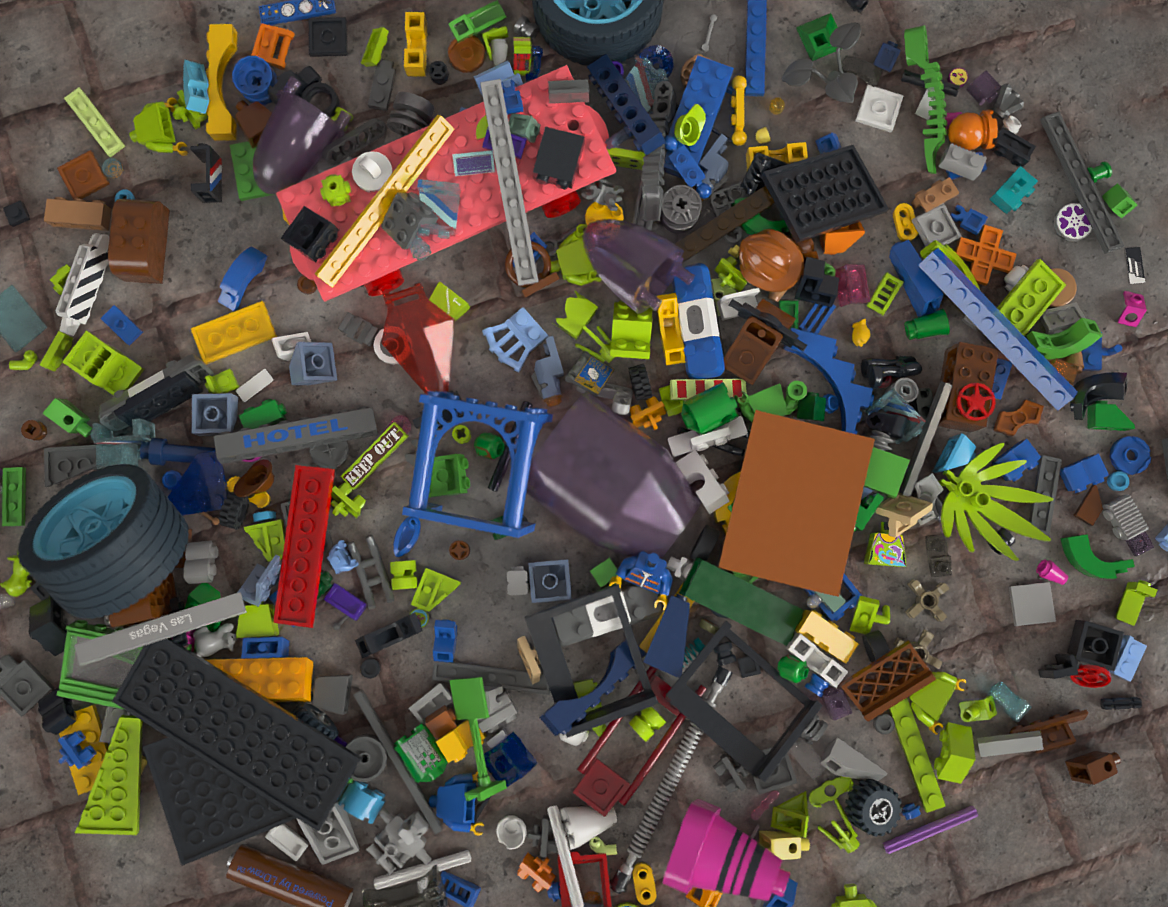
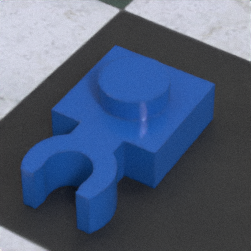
M510 80V87H505L503 82H501L507 115L524 111L519 90L515 91V82L513 80Z
M957 205L955 208L960 214L955 215L951 213L950 215L953 221L962 222L961 228L975 235H978L988 219L987 216L973 209H970L967 213L960 205Z

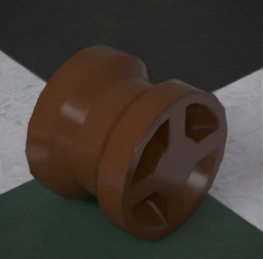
M28 420L22 425L21 432L27 439L40 441L46 437L47 427L44 423Z
M454 541L449 548L450 555L456 560H464L470 554V546L464 541Z

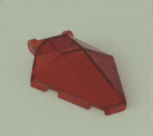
M421 282L414 284L413 287L392 294L389 292L383 294L388 312L381 341L382 345L425 394L428 391L449 392L455 319L426 297ZM418 294L419 299L398 306L394 305L393 301Z

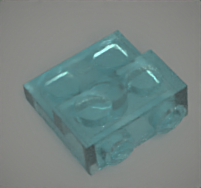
M138 444L96 446V471L100 468L116 464L138 466V460H142Z

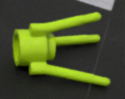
M583 325L582 328L602 347L599 351L601 355L578 343L575 344V347L582 351H587L603 363L605 361L610 363L615 358L610 356L611 340L600 326H597V330L607 342L606 344Z
M836 799L834 802L849 832H844L834 820L831 823L840 834L838 839L821 826H818V829L836 843L840 849L844 848L847 853H852L860 845L856 839L858 835L853 830L838 799Z

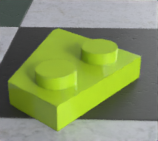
M425 568L411 605L430 612L460 586L461 582Z

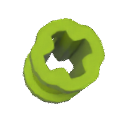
M458 425L453 429L452 436L459 444H464L470 441L471 432L466 426ZM464 431L466 437H461L459 439L460 436L458 435V432Z

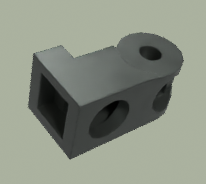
M930 388L918 389V396L912 403L914 410L926 421L933 402V396ZM914 420L915 427L924 426L923 422Z

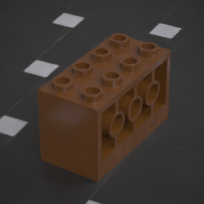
M958 342L945 351L940 381L949 383L953 387L938 427L970 433L987 427L988 417L983 420L972 421L962 416L957 408L956 399L959 391L971 383L984 384L992 391L999 349ZM975 387L967 388L962 395H973ZM979 387V394L983 397H988L987 391ZM961 398V406L966 413L969 408L967 400ZM991 399L985 401L983 406L987 413L990 408ZM972 410L969 414L972 417L984 416L980 410Z
M173 571L168 574L169 576L158 587L154 588L155 590L146 594V597L139 599L137 603L131 604L126 609H121V611L109 615L111 627L138 625L167 616L172 611L169 599L177 597Z

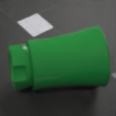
M943 308L904 323L905 333L909 340L949 335L950 333L949 320Z

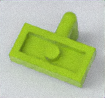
M859 596L849 631L867 634L870 633L874 622L885 625L889 624L890 607L884 605L882 607V615H878L879 600Z

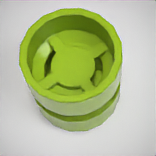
M416 560L390 562V571L394 575L391 579L392 590L418 588L417 577L414 576Z
M652 706L640 710L641 715H635L628 722L646 742L654 735V729L659 730L666 723Z

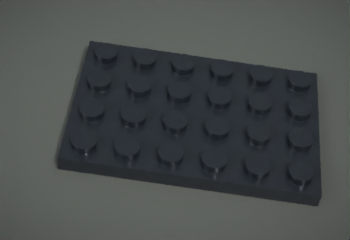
M854 144L764 171L761 174L764 184L796 243L884 214L889 210Z

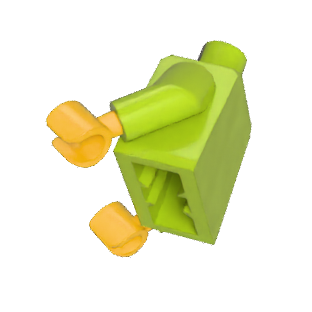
M170 97L167 103L161 101L146 104L140 114L133 119L135 130L129 133L131 140L146 146L147 149L160 153H173V151H177L179 155L186 156L188 154L187 151H180L181 147H187L184 142H178L176 145H173L176 141L170 111L174 112L175 108L172 105L177 104V100Z
M932 672L936 680L915 692L909 698L912 701L911 707L917 718L936 735L938 733L934 728L937 725L943 728V725L938 720L955 690L964 691V689L959 687V683H966L965 679L956 678L946 672Z

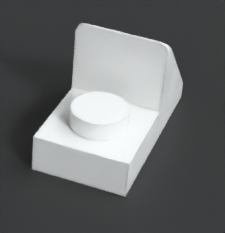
M308 332L271 339L277 356L286 361L292 359L297 342H311Z

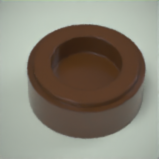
M304 275L298 279L297 287L303 294L310 295L317 290L315 281L309 280Z

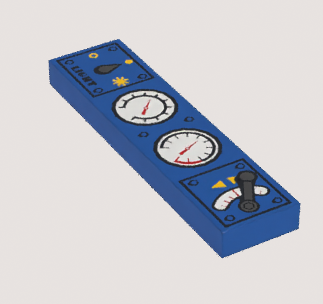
M290 0L259 6L261 23L276 25L335 14L336 8L334 0Z

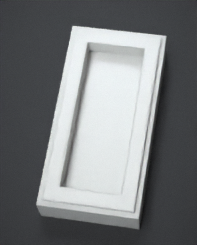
M286 824L270 829L265 838L294 861L300 858L310 844Z

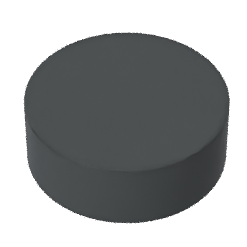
M882 713L874 718L873 726L877 732L889 734L893 731L895 722L890 715Z

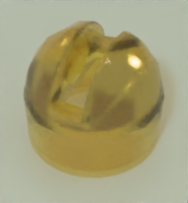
M780 97L772 99L769 104V110L773 114L782 113L785 107V102ZM777 102H779L780 109H777Z

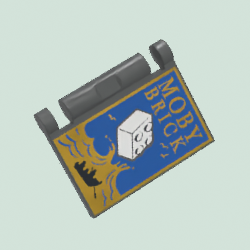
M584 351L566 375L565 380L598 397L615 369L592 357L587 351Z

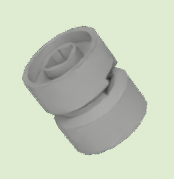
M901 378L885 390L884 399L908 405L917 398L919 393L918 386L912 379Z

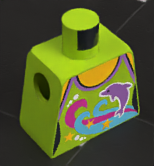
M881 522V532L870 534L864 564L906 567L903 535H899L896 538L889 536L888 522Z

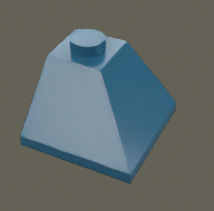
M962 433L950 437L932 472L939 473L968 464L976 455L974 453L976 446Z

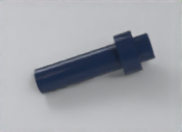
M152 438L150 442H142L140 446V458L149 460L151 465L164 466L166 461L222 465L217 459L214 447L168 444L165 438Z

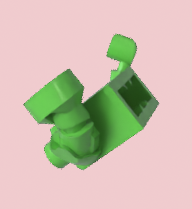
M801 381L791 382L787 386V395L784 399L779 383L750 396L741 391L743 394L742 398L739 399L735 395L734 399L739 403L743 416L753 423L755 410L783 417L790 415L798 408V401L806 396L807 387Z

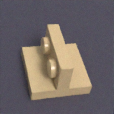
M898 492L895 499L888 498L880 503L876 509V514L889 518V536L896 538L914 526L917 520L932 511L933 503L912 496L908 497Z
M523 636L517 639V649L530 680L534 684L540 681L541 672L538 665L541 663L535 646L531 650L526 637Z

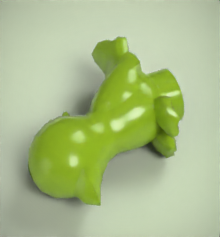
M18 551L17 555L7 557V560L14 561L12 576L0 583V586L5 588L10 596L14 597L22 595L31 586L30 583L32 582V580H27V576L30 574L20 564Z

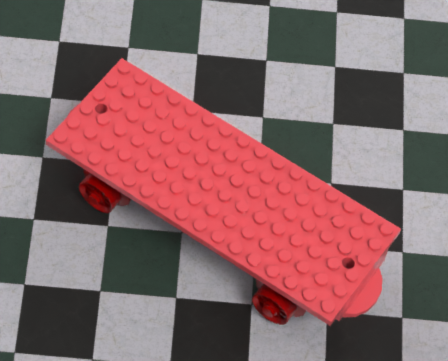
M567 65L515 87V91L519 90L524 109L523 112L515 114L532 116L540 124V132L535 143H530L526 140L522 158H515L525 213L537 207H542L547 218L559 217L576 208L581 202L576 190L616 173V168L605 143L606 139L609 138L606 123L599 113L586 105L585 102L549 104L548 81L574 80ZM484 102L445 118L454 128L453 132L406 192H413L420 197L421 186H425L452 212L458 213L455 237L450 236L437 223L421 224L410 247L402 249L380 225L332 288L316 276L315 273L378 192H366L360 189L354 181L352 168L358 157L276 193L289 224L293 222L305 206L332 222L339 229L336 241L330 242L326 248L325 256L322 259H318L316 263L290 246L293 263L301 274L309 280L315 281L324 302L361 285L365 286L369 296H379L391 292L404 282L400 268L506 222L495 159V172L455 176L453 157L493 153L492 150L482 148L485 138L479 140L476 138L477 125L481 118L486 115ZM508 114V115H507V117H508V122H509V119H510V117H511V114ZM427 127L374 149L372 152H379L385 155L394 171ZM545 127L584 136L585 144L572 189H560L551 183L546 185L540 184L533 179V169ZM329 175H341L344 181L348 180L351 202L331 207L329 202L322 198L320 188H323L321 180L326 179Z

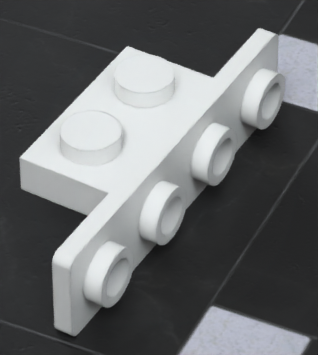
M739 416L735 420L700 436L695 431H689L669 437L668 443L673 457L694 450L703 451L715 444L717 446L723 445L729 440L747 435L748 432L743 417Z

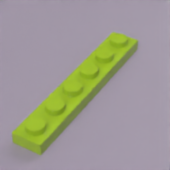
M906 698L891 707L889 712L895 722V729L924 811L928 813L946 805L909 701Z

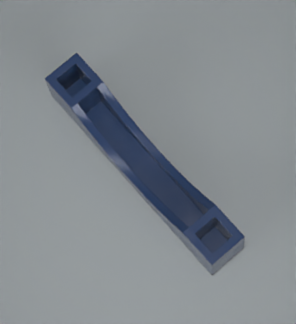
M627 639L623 640L610 652L606 672L593 691L578 699L558 701L539 717L554 736L561 733L564 736L573 728L571 724L575 720L579 722L587 715L585 711L589 707L594 708L601 702L600 697L604 693L608 695L615 689L614 684L617 681L622 682L628 677L627 671L631 668L636 669ZM638 646L641 658H643L646 654Z

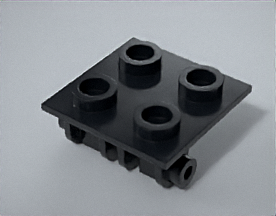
M757 152L740 187L747 189L746 192L752 195L766 186L761 178V174L764 171L789 163Z

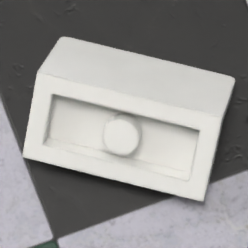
M759 288L723 296L717 301L721 319L726 320L739 317V311L728 306L732 299L742 305L746 302L756 308L758 304L755 295L760 292Z

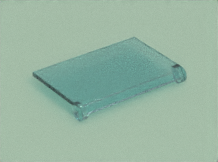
M11 285L0 294V334L14 352H18L48 327L15 287Z

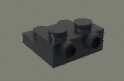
M304 206L280 239L316 263L318 259H322L325 256L326 248L330 242L336 241L339 229L329 220Z

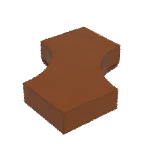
M1023 400L1017 410L1013 412H999L993 430L1012 437L1025 424H1039L1044 406Z

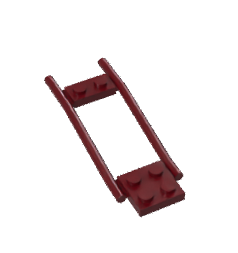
M652 666L646 671L652 691L656 695L657 701L677 717L633 782L630 784L596 758L622 718L611 721L577 768L584 776L572 792L604 817H606L617 800L624 806L628 803L686 718L665 699V695L672 687L655 674L658 669ZM640 680L629 696L643 690ZM700 685L695 693L702 697L707 689Z

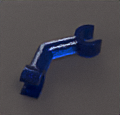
M540 46L532 47L534 58L533 70L525 74L526 83L538 78L540 74L541 58L543 57V48H540Z

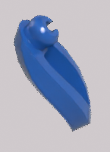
M409 516L398 527L393 542V552L396 557H402L407 554L417 542L421 530V523L418 518Z

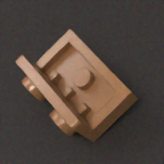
M949 177L944 181L938 180L933 183L931 188L926 191L923 189L914 195L915 199L911 204L914 209L922 206L927 213L957 196L959 191Z

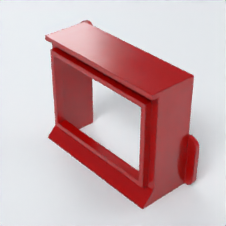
M570 852L573 865L599 862L604 907H612L606 853L580 856L578 852ZM558 855L562 907H571L570 895Z

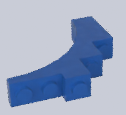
M791 328V331L799 335L797 339L807 344V347L802 352L795 346L790 348L784 345L783 350L802 357L823 374L839 400L841 431L857 435L855 428L862 416L860 409L864 410L872 405L874 395H872L873 389L850 383L851 381L853 382L856 375V370H854L855 364L832 358L836 356L838 346H836L837 339Z

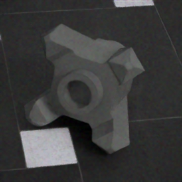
M1007 83L999 89L996 103L992 110L997 117L1003 120L1009 114L1022 109L1024 101L1020 99V95L1012 90L1010 84Z

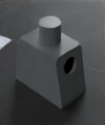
M353 675L316 677L315 684H312L311 696H313L312 705L340 715L348 713Z

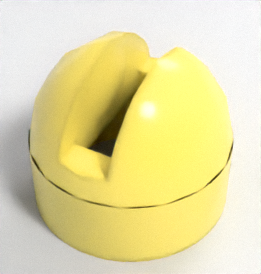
M766 127L761 128L756 133V140L761 144L771 141Z

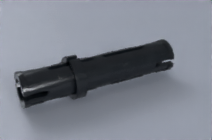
M904 70L901 82L925 88L924 80H921V74ZM942 78L940 80L944 84L942 91L947 95L956 97L960 85L946 82Z

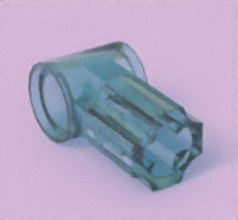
M1001 681L995 684L988 693L1004 708V712L1016 722H1019L1032 708L1028 702L1014 694Z

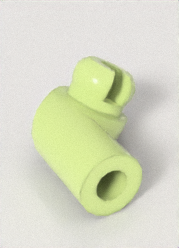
M597 836L589 841L590 848L596 854L606 853V856L617 854L616 844L606 845Z

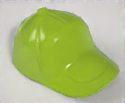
M694 104L689 112L680 116L675 123L674 134L676 139L687 146L696 144L706 121V114L699 104Z

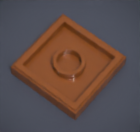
M91 150L57 168L73 200L75 198L83 199L110 185Z

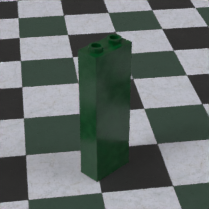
M697 557L679 591V594L785 646L793 639L794 630L803 618V609Z

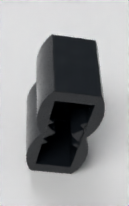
M59 687L38 701V712L42 716L43 721L42 727L46 732H51L54 735L59 734L77 721L75 710L72 707V699L57 696Z

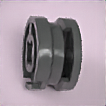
M816 714L800 737H804L805 742L812 745L813 740L817 741L824 734L828 724L823 720H819V716Z

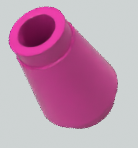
M1042 560L1037 566L1036 572L1041 578L1061 585L1065 584L1068 580V575L1051 560Z

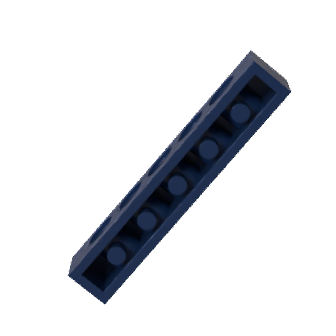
M607 54L587 66L590 75H588L593 85L597 84L599 86L596 88L602 98H607L605 102L609 109L616 111L614 115L618 122L625 124L623 129L629 138L633 136L635 140L632 142L638 151L642 149L644 154L648 155L666 143L661 131Z

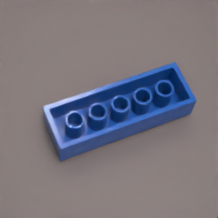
M697 55L668 135L675 136L674 127L677 119L687 114L694 104H699L706 114L704 127L696 144L692 146L685 145L699 166L734 68ZM678 141V147L680 148L684 144ZM667 150L664 172L683 179L668 157L673 152Z

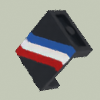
M199 143L197 146H190V150L201 162L206 163V183H192L191 192L202 203H222V158L208 144Z

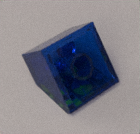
M514 731L484 753L488 771L495 780H506L507 787L523 778L538 764Z

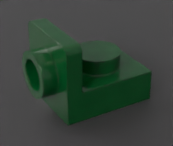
M321 570L317 600L334 585L332 581L334 578L327 570Z

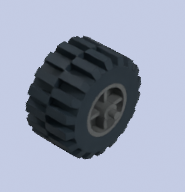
M300 702L291 712V714L333 740L339 734L335 724L325 715L326 713L309 703Z
M866 779V781H859V785L855 784L852 787V792H848L849 798L845 801L847 804L845 812L848 813V820L855 827L869 835L877 837L878 835L885 836V832L889 834L892 832V827L896 828L897 820L900 821L901 819L899 814L902 812V807H900L902 802L898 798L899 795L893 791L894 789L876 780Z

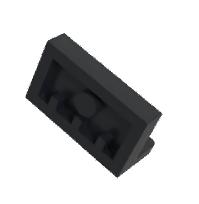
M1059 653L1055 654L1056 663L1046 664L1044 669L1038 670L1040 678H1063L1078 675L1079 663L1074 654Z

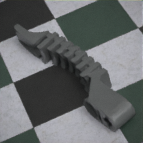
M661 81L657 84L653 114H649L664 138L667 136L666 133L669 134L668 123L674 119L677 100L676 92L668 81ZM665 144L643 157L644 166H642L643 175L641 176L643 181L641 185L643 193L642 221H660L663 189L660 185L664 186V180L660 176H664V170L661 168V166H664V160L661 157H665V152L662 149H666Z

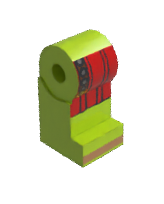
M514 37V75L519 73L520 76H530L532 59L531 37Z

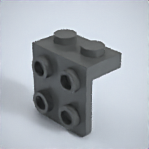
M413 192L396 193L381 227L402 249H408L421 224H436L438 217L433 213L431 207L425 205L420 200L417 194Z

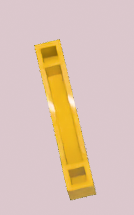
M209 24V32H207L209 50L206 52L209 68L206 69V75L209 80L207 93L210 101L206 111L208 115L206 132L214 141L237 140V122L226 107L222 90L226 66L237 51V31L232 24Z

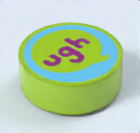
M417 608L410 613H416L417 618L421 622V627H425L428 624L429 614L427 611Z

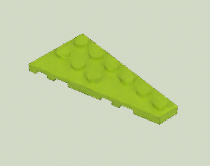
M122 715L119 718L108 751L104 756V761L99 769L75 833L137 835L139 833L143 721L136 716Z

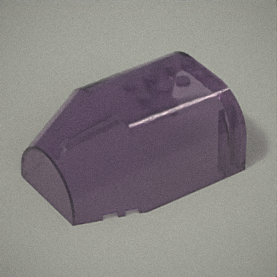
M588 391L584 392L573 404L531 460L526 495L595 546L628 557L636 556L639 552L643 551L648 554L656 553L662 559L702 503L665 447L624 417L613 412L609 406Z

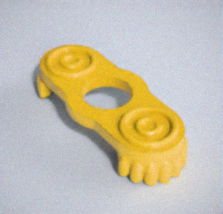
M234 476L228 480L227 489L230 492H234V486L240 477ZM267 492L255 494L252 498H248L249 502L254 503L258 508L268 506L271 501L270 495Z

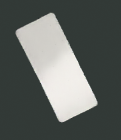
M928 89L915 113L927 120L930 119L928 111L934 110L929 106V101H935L928 97Z

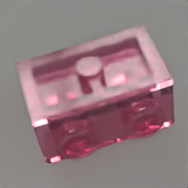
M844 265L835 270V277L839 278L838 299L840 307L870 302L865 265Z

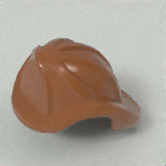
M765 229L757 234L747 236L740 243V271L744 279L753 286L769 292H782L792 288L802 276L804 269L803 255L794 241L784 233L774 229Z

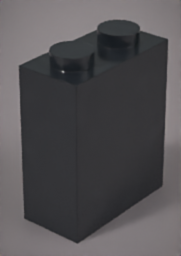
M545 127L533 169V179L540 184L546 185L551 183L560 189H572L585 144L584 136Z

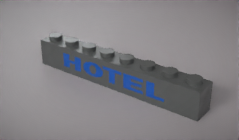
M364 406L350 412L349 410H342L338 414L330 415L326 413L319 415L317 418L303 417L295 422L281 421L278 425L264 424L256 429L242 428L239 432L234 433L229 431L221 432L219 435L214 436L217 459L221 464L375 436L378 435L373 407Z

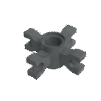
M600 179L584 186L589 191L582 192L581 196L585 199H592L598 204L607 205L612 211H617L618 207L615 206V202L622 200V197L617 194L619 192L623 193L625 189L620 185L614 186L611 182Z

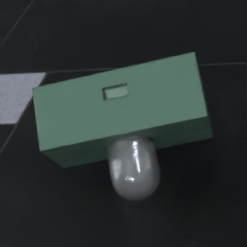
M812 591L814 594L807 599L808 607L816 608L823 603L830 612H836L846 602L840 594L837 597Z

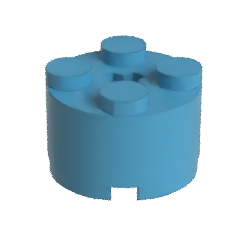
M354 781V783L348 785L338 804L339 806L344 804L343 809L360 820H364L365 817L369 818L368 823L373 824L386 802L384 799L385 794L378 789L370 790L367 788L369 784L366 782Z

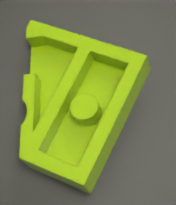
M283 520L244 527L245 532L250 535L254 544L263 552V556L268 562H271L275 555L280 556V560H282L285 542Z

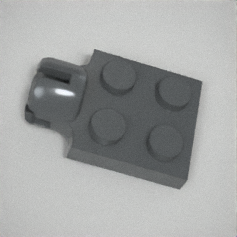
M8 654L0 658V695L22 717L54 687L27 659L18 663Z

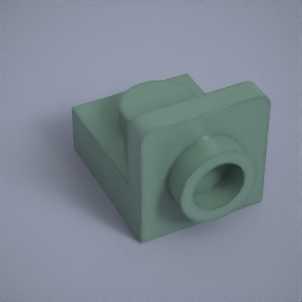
M511 114L509 119L510 133L524 137L530 143H535L540 132V124L532 116Z

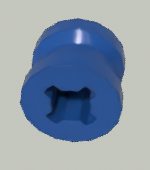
M813 673L811 681L806 683L804 687L822 698L824 689L828 688L830 684Z

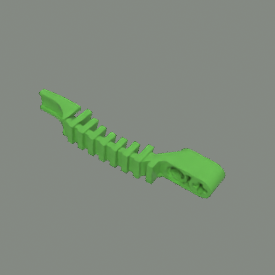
M925 25L905 29V52L908 66L918 65L925 71V74L921 75V80H924L925 88L928 89V97L931 100H935L929 101V106L937 110L928 111V115L932 116V119L926 120V125H929L930 128H937L923 129V134L926 137L937 136V138L924 139L928 172L936 174V154L945 143V136L948 133L945 129V126H947V121L945 120L947 112L944 110L946 102L943 100L945 93L942 91L944 84L940 81L942 80V74L939 72L940 65L937 62L929 63L927 31Z

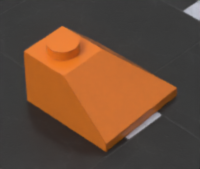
M857 222L820 235V245L824 254L844 253L865 234V230L861 222Z

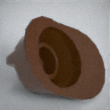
M262 459L254 463L235 484L234 494L238 497H245L253 493L259 494L269 490L275 479L271 462Z

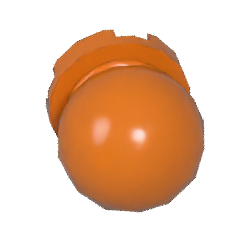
M991 109L983 110L980 116L971 112L959 114L949 125L948 137L950 143L958 147L961 146L965 150L968 149V151L974 150L980 145L984 150L994 148L993 138H997V119L991 116L994 111Z

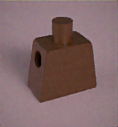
M241 100L237 103L236 108L239 112L236 113L235 117L252 149L282 130L279 118L260 102L255 101L248 105L244 100Z
M1093 751L1067 760L1065 763L1072 781L1095 785L1116 775L1118 772L1116 765L1121 763V759L1116 752Z

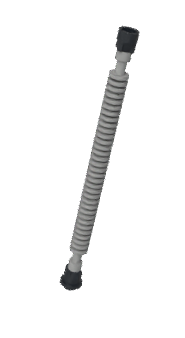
M718 666L712 679L713 683L710 687L712 690L708 698H703L705 702L715 708L717 705L714 701L718 693H721L724 686H727L733 674L721 666ZM692 722L690 724L693 727L690 725L688 727L691 731H686V734L689 736L684 735L683 738L686 741L683 739L681 741L684 745H679V748L682 750L677 749L676 752L679 754L675 753L674 755L677 759H672V762L675 764L670 763L669 766L672 768L668 767L667 769L670 773H665L667 777H663V781L660 783L661 786L658 787L659 791L655 793L657 796L654 795V800L651 801L652 805L648 807L650 810L647 809V814L644 815L645 819L641 821L643 824L640 823L636 831L637 833L634 835L635 838L632 839L630 847L627 849L630 854L626 862L622 863L613 879L609 880L610 889L618 894L627 892V885L634 868L633 864L637 857H642L641 853H644V849L647 847L646 844L649 843L648 839L652 837L650 834L654 833L656 825L659 823L658 820L661 819L659 815H663V811L666 809L665 806L668 805L667 801L671 799L669 796L673 795L674 787L678 785L676 782L680 781L677 777L681 778V773L685 771L683 768L687 767L684 762L689 763V760L686 758L691 759L692 756L689 753H694L691 748L695 750L696 746L693 744L698 745L699 742L696 739H701L698 734L703 735V732Z

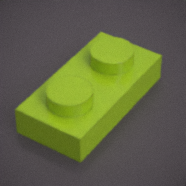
M381 27L372 30L361 64L370 67L376 66L380 62L382 49L387 43V35L389 33L387 29Z
M58 331L40 366L55 372L61 366L62 358L71 348L74 338Z

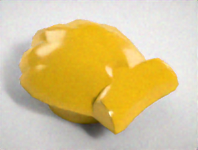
M866 319L852 324L854 328L852 341L857 347H862L870 338V330L867 328Z

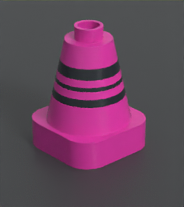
M701 799L693 801L687 810L664 875L663 884L685 894H688L695 887L769 901L771 893L783 898L791 872L780 868L782 859L719 816L720 807Z

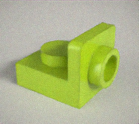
M231 369L214 376H205L207 381L205 386L209 393L225 394L239 388Z

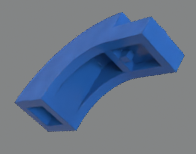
M252 246L243 251L229 267L220 284L222 291L218 302L233 311L238 310L248 284L257 274L262 272L268 256Z

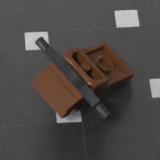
M763 298L756 308L746 302L742 305L734 299L730 301L728 306L739 311L738 316L746 320L739 335L724 357L725 368L753 385L780 343L790 348L795 346L802 352L806 349L807 344L797 339L799 335L790 330L796 320L793 316Z

